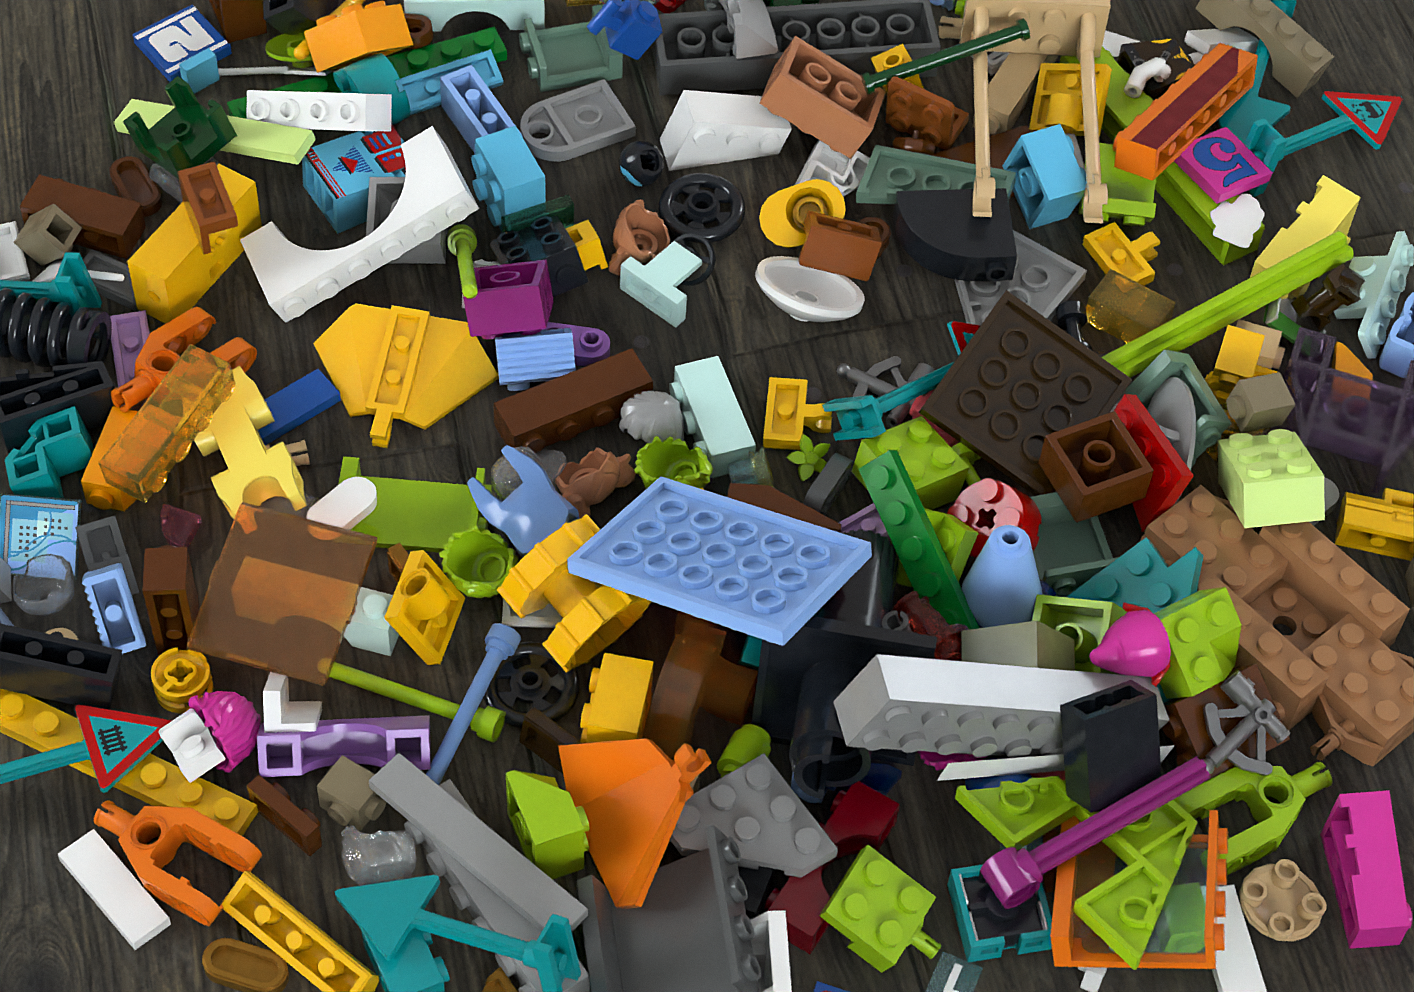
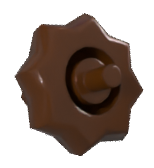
M913 130L912 138L896 137L893 141V148L931 156L935 151L933 142L919 139L920 131Z

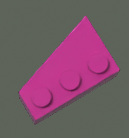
M1390 791L1339 794L1320 835L1349 949L1400 945L1408 929L1412 926V911L1410 905L1406 902Z

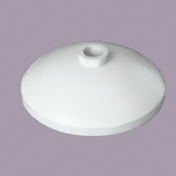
M769 257L763 259L758 264L755 277L761 290L780 309L790 314L794 319L804 322L839 321L858 314L863 307L865 301L863 292L846 276L801 266L799 258Z

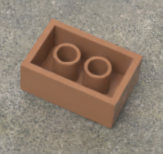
M795 36L775 64L759 104L766 107L772 114L781 116L796 125L802 132L810 134L829 145L833 151L840 152L851 159L873 130L886 91L879 87L875 89V93L867 95L859 74Z

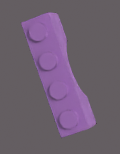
M430 715L319 720L317 729L313 732H264V723H261L257 734L259 775L262 777L304 775L311 770L334 765L341 755L357 764L373 765L382 768L398 753L403 755L419 770H430Z

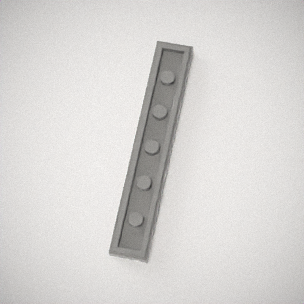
M400 753L394 756L368 780L369 788L541 932L552 914L569 918L571 931L588 916V908Z

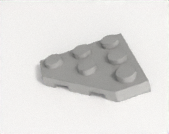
M765 754L760 755L694 793L685 802L670 838V841L680 855L689 856L709 848L706 827L714 825L724 835L732 837L737 843L741 854V860L737 862L738 866L757 870L759 866L784 870V875L800 878L837 857L838 850Z

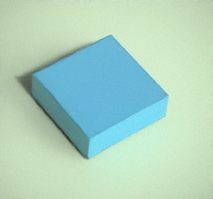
M209 48L179 64L181 78L190 85L194 94L220 80L216 55Z

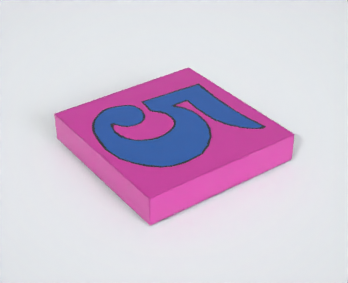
M1227 127L1195 139L1174 160L1216 204L1269 182L1273 174Z

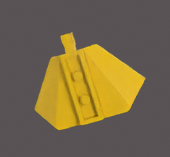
M355 303L313 343L333 385L340 392L341 400L349 416L375 415L370 437L373 438V446L388 448L393 418L403 420L426 430L499 379L497 371L476 336L470 337L468 322L430 316L429 311L392 305L391 309Z

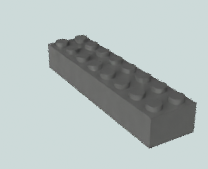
M866 0L766 7L774 30L778 52L736 59L733 54L734 33L731 34L727 28V13L725 10L658 14L662 33L651 45L659 95L682 94L683 90L717 92L766 88L775 64L795 36L860 76L867 72L870 75L875 74L876 71L871 58L902 43L912 60L938 52L941 49L930 0ZM938 67L919 73V77H935Z

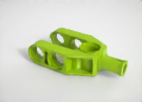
M1316 762L1293 776L1288 775L1282 766H1272L1273 770L1268 775L1257 774L1234 767L1173 800L1194 819L1199 816L1201 819L1208 817L1209 810H1213L1233 799L1236 802L1243 800L1247 803L1252 816L1259 823L1228 839V854H1220V859L1227 860L1228 876L1276 851L1299 816L1305 803V798L1332 785V776L1329 770L1321 774L1319 772L1326 767L1322 762ZM1266 796L1273 797L1277 799L1280 803H1273L1266 798ZM1208 852L1200 859L1206 873Z

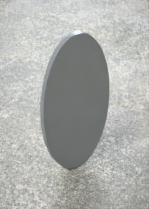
M1169 377L1154 393L1147 411L1191 470L1196 439L1194 400L1188 385L1183 380L1177 377Z

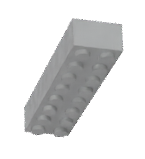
M876 654L833 701L846 746L865 747L867 750L897 749L906 753L929 751L938 752L941 755L960 753L973 754L975 757L992 755L1007 756L1008 758L1064 754L1060 705L1129 680H1133L1157 694L1159 730L1169 721L1159 690L1151 684V677Z

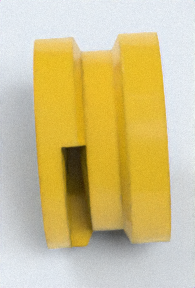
M178 647L163 652L152 665L151 679L156 699L163 708L170 712L183 714L190 709L188 703L191 697L195 695L198 698L203 697L202 694L207 687L206 692H213V681L206 657L196 649L190 647L188 650H178Z

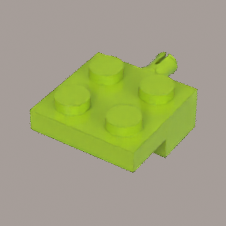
M867 845L864 847L819 916L849 938L851 941L847 947L881 973L894 966L904 949L910 944L924 953L929 959H932L938 953V949L941 948L940 943L921 930L924 917L935 901L936 896L871 846Z

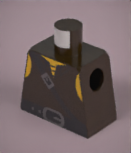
M1167 38L1122 44L1117 63L1125 72L1131 75L1132 70L1136 66L1155 57L1166 61L1165 64L1171 68L1170 76L1166 80L1163 79L1162 82H1157L1152 77L1147 80L1143 92L1154 101L1160 98L1172 83L1175 84L1183 77L1189 68L1194 67L1201 60L1203 54L1195 52L1186 55L1176 39Z

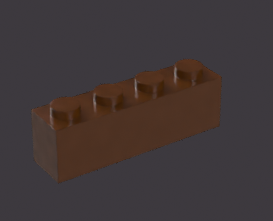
M631 348L494 402L495 427L506 445L516 448L526 455H532L541 451L544 447L562 440H570L581 432L596 426H605L612 420L621 417L623 403L629 398H633L635 394H642L644 391L653 390V380Z

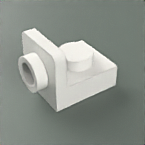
M194 709L187 710L159 730L160 737L173 753L181 772L189 783L226 759L216 738L212 735L209 728L204 725L203 720Z

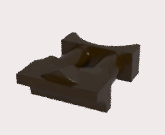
M1342 263L1327 275L1326 279L1322 282L1324 286L1309 298L1304 295L1299 296L1291 305L1299 318L1310 316L1318 330H1321L1331 322L1328 315L1343 304L1349 306L1361 299L1360 288L1365 280Z

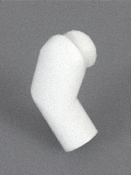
M1156 57L1136 66L1131 72L1124 92L1129 97H1139L1147 80L1154 77L1157 82H1162L1163 79L1166 80L1171 74L1170 66L1165 64L1166 61L1164 59Z

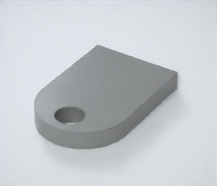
M602 79L533 104L524 112L521 118L520 132L529 150L535 157L547 161H566L636 136V126L606 80ZM542 132L548 136L543 139H537L531 135Z

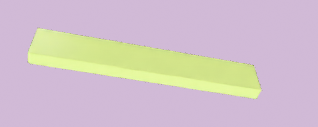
M131 99L114 121V125L118 132L129 134L123 121L134 112H138L149 130L175 107ZM227 115L237 136L220 151L298 165L316 139L312 130Z

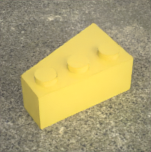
M1323 175L1317 182L1314 199L1310 204L1302 201L1296 209L1300 216L1287 229L1282 227L1254 262L1250 278L1337 231L1342 232L1347 237V244H1349L1351 238L1347 234L1361 197ZM1310 282L1280 297L1281 300L1285 298H1298L1303 295L1308 289Z

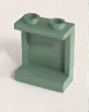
M605 4L592 6V19ZM524 19V32L519 33L520 47L523 54L528 53L529 58H527L529 76L531 79L536 78L540 92L591 84L602 79L609 81L622 78L623 54L609 48L605 27L598 35L592 34L587 29L589 22L535 31L532 19Z
M1164 349L1126 388L1117 403L1120 402L1124 394L1137 395L1148 410L1154 393L1169 377H1177L1183 380L1191 391L1196 414V439L1192 467L1196 459L1208 447L1216 444L1217 440L1221 438V434L1232 423L1190 355Z
M1057 492L1030 497L1038 506L1041 514V524L1039 523L1037 535L1040 538L1033 554L1043 595L1067 597L1119 558H1113L1098 516L1076 523Z

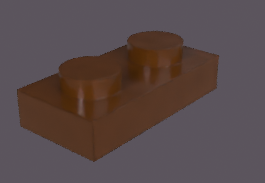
M258 775L246 785L249 800L257 804L258 813L309 857L322 846L319 829L321 824L318 818L309 809L304 807L300 810L291 802L287 791L276 782L270 784L262 776Z

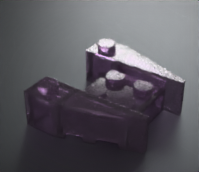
M1299 327L1283 375L1286 386L1296 404L1286 418L1287 430L1296 432L1305 447L1309 445L1379 466L1372 492L1378 494L1414 446V360L1411 359L1400 387H1393L1329 368L1336 337Z

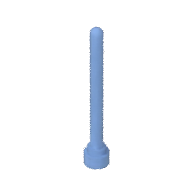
M495 623L491 626L485 638V651L487 654L431 762L430 770L426 772V775L438 785L501 661L506 660L508 656L514 655L521 641L520 634L505 624Z

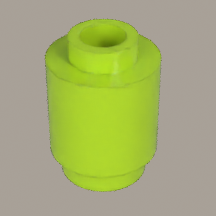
M745 724L741 729L736 730L717 763V769L721 777L726 776L762 754H765L768 758L771 752L770 735L761 727L753 724Z

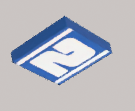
M193 4L133 34L136 46L169 82L177 76L181 78L180 63L208 48L216 55L217 61L232 54L231 45Z

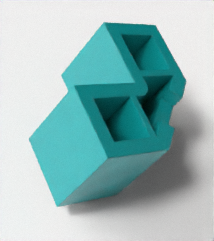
M75 406L37 419L28 430L31 436L21 449L13 448L5 458L9 486L15 496L64 500L60 477L87 467L94 448L91 436Z

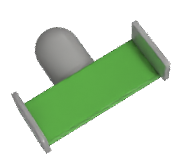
M1278 298L1267 304L1263 319L1265 324L1272 329L1282 331L1283 337L1311 357L1323 351L1326 331L1323 330L1313 336L1296 323L1297 313L1291 305L1294 300L1289 298L1281 300V298Z

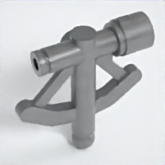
M893 356L874 364L866 373L843 363L838 366L837 374L840 378H847V381L857 385L853 397L866 396L868 391L882 396L897 389V387L899 388L935 371V369L926 363H919L907 382L903 380L899 371L901 358ZM891 372L897 387L879 378ZM916 398L893 408L886 418V422L891 427L900 425L909 413Z
M1240 671L1233 673L1220 686L1229 698L1238 705L1235 709L1218 710L1214 703L1205 704L1203 707L1207 734L1215 747L1205 756L1206 759L1202 760L1207 765L1206 769L1210 774L1213 773L1215 767L1218 768L1227 759L1241 770L1268 775L1272 772L1273 767L1269 762H1266V731L1277 743L1286 739L1291 732L1273 714L1276 711L1275 706L1265 698L1261 701L1254 693L1255 689L1253 686L1255 684L1249 678L1246 679ZM1244 717L1225 736L1221 729L1219 718ZM1256 731V759L1246 757L1237 748Z

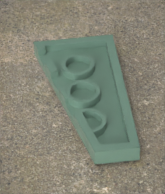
M875 145L856 192V203L895 204L896 191L973 189L976 177V164ZM990 167L991 177L995 178V188H1006L1009 201L1015 184L1016 172Z

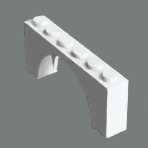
M433 126L400 145L404 153L406 165L405 182L401 196L387 219L365 238L338 249L311 250L288 241L271 221L240 240L269 305L285 323L301 316L308 309L325 299L335 296L342 289L367 277L371 272L386 263L398 259L403 253L424 241L430 240L437 233L456 222L464 220L469 214L479 209L447 145Z

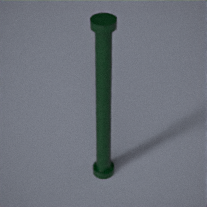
M1022 18L1016 20V25L872 75L869 72L861 74L864 89L867 95L875 93L876 88L887 85L893 76L905 79L1020 38L1022 41L1031 38L1026 20Z

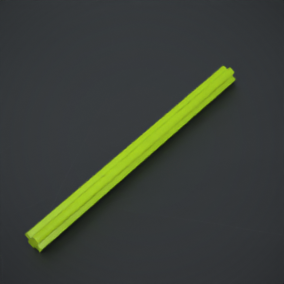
M1337 231L1106 354L1102 358L1131 378L1144 371L1164 349L1180 352L1340 266L1342 263L1353 259V248L1347 244V237L1342 232ZM975 453L973 461H976L981 457Z

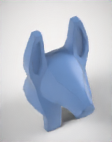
M506 445L501 451L516 470L523 483L503 501L495 497L475 477L469 479L467 484L478 510L491 525L508 536L523 558L534 548L535 544L540 543L561 528L564 523H570L580 518L578 509L555 490L546 471L533 458L516 448Z

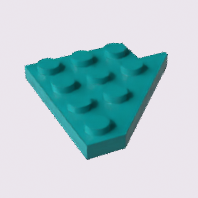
M1145 537L1067 597L1114 602L1121 608L1123 607V602L1148 608L1152 613H1155L1197 592L1204 555L1195 547L1171 566H1168L1152 541ZM1159 683L1157 685V688L1159 690L1163 703L1173 699H1166L1161 684Z

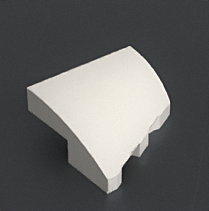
M818 140L795 185L809 180L820 179L836 186L844 197L859 187L870 158L856 151L850 159L840 152L833 151L829 145Z

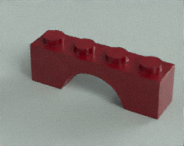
M860 781L852 784L847 792L841 790L837 794L830 808V812L833 814L826 824L818 823L838 848L837 857L802 878L786 875L789 879L782 890L776 887L764 906L766 912L785 910L789 943L808 954L812 953L830 925L819 916L831 898L822 882L824 871L835 860L846 855L860 853L867 845L878 852L897 822L899 803Z

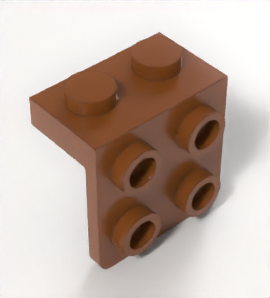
M893 76L888 82L886 123L900 132H907L911 135L913 130L920 131L919 139L933 142L935 147L937 146L943 150L950 149L968 123L969 113L956 108L949 100Z

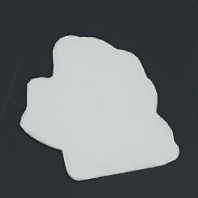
M1245 193L1240 195L1233 204L1227 201L1221 202L1216 209L1210 212L1211 219L1216 225L1213 235L1236 246L1248 248L1253 240V233L1259 230L1264 218V211L1260 208L1257 199Z

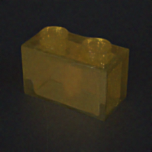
M1110 269L1089 296L1086 307L1087 322L1096 329L1105 331L1127 344L1170 321L1176 302Z

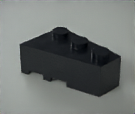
M103 361L53 366V372L29 374L28 369H20L15 371L16 376L0 377V436L9 455L13 448L20 450L31 435L28 430L37 419L74 406L87 430L105 425L112 406H115L111 399V391L115 387Z

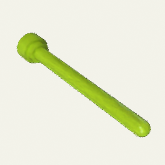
M460 224L449 230L447 245L450 252L457 256L462 293L464 297L472 299L478 293L472 253L477 247V238L471 227Z
M324 659L318 664V671L322 675L452 720L460 707V704L329 659ZM487 706L485 709L479 707L469 726H471L472 731L477 732V737L494 743L502 732L506 713L491 706Z

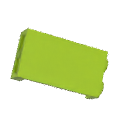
M343 456L338 485L351 477H363L370 480L376 487L377 505L368 516L341 538L335 540L334 544L390 548L401 543L405 550H424L425 552L440 553L444 550V545L448 543L449 537H452V534L455 532L470 530L475 525L478 526L480 532L487 530L488 521L485 517H482V513L478 510L468 485L361 476L359 458ZM477 468L476 479L492 493V485L486 484L485 468Z

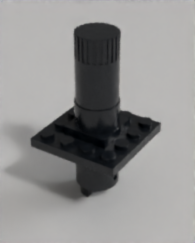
M858 529V531L850 530L849 533H842L871 542L872 557L817 611L816 617L812 616L784 646L762 639L752 724L764 729L770 735L771 742L790 745L789 759L796 784L806 794L822 800L825 786L843 787L863 779L870 769L871 759L914 766L916 752L906 753L897 749L867 750L865 747L846 746L833 701L876 654L934 659L937 637L883 628L882 619L887 613L892 611L900 559L893 543H890L887 537H882L880 533H873L871 530L863 531V529Z

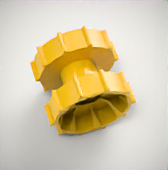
M588 514L570 523H564L561 528L540 543L535 544L534 548L509 570L510 573L502 585L497 588L499 594L521 619L539 609L543 610L549 603L563 619L555 625V629L542 645L566 673L583 663H588L610 644L615 643L625 631L643 616L642 614L652 602L568 573L567 559L600 530Z

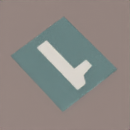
M943 951L925 992H973L983 968Z

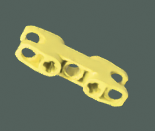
M238 366L230 370L229 375L232 380V386L227 395L215 402L200 401L196 397L194 390L182 394L184 419L202 455L205 457L219 449L223 455L228 469L211 477V480L230 516L242 527L248 536L258 531L255 513L261 503L273 497L287 498L296 511L307 506L304 495L303 479L284 442L282 441L266 449L258 430L275 422L255 382Z

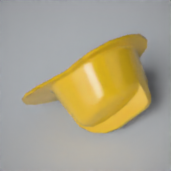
M820 179L805 181L785 188L769 196L762 205L759 215L761 230L767 239L778 246L786 248L801 246L806 238L803 223L807 211L844 219L846 211L844 197L836 186Z

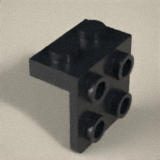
M557 216L540 217L534 220L531 225L516 231H506L490 242L492 252L500 265L547 259L553 297L589 282L577 247Z

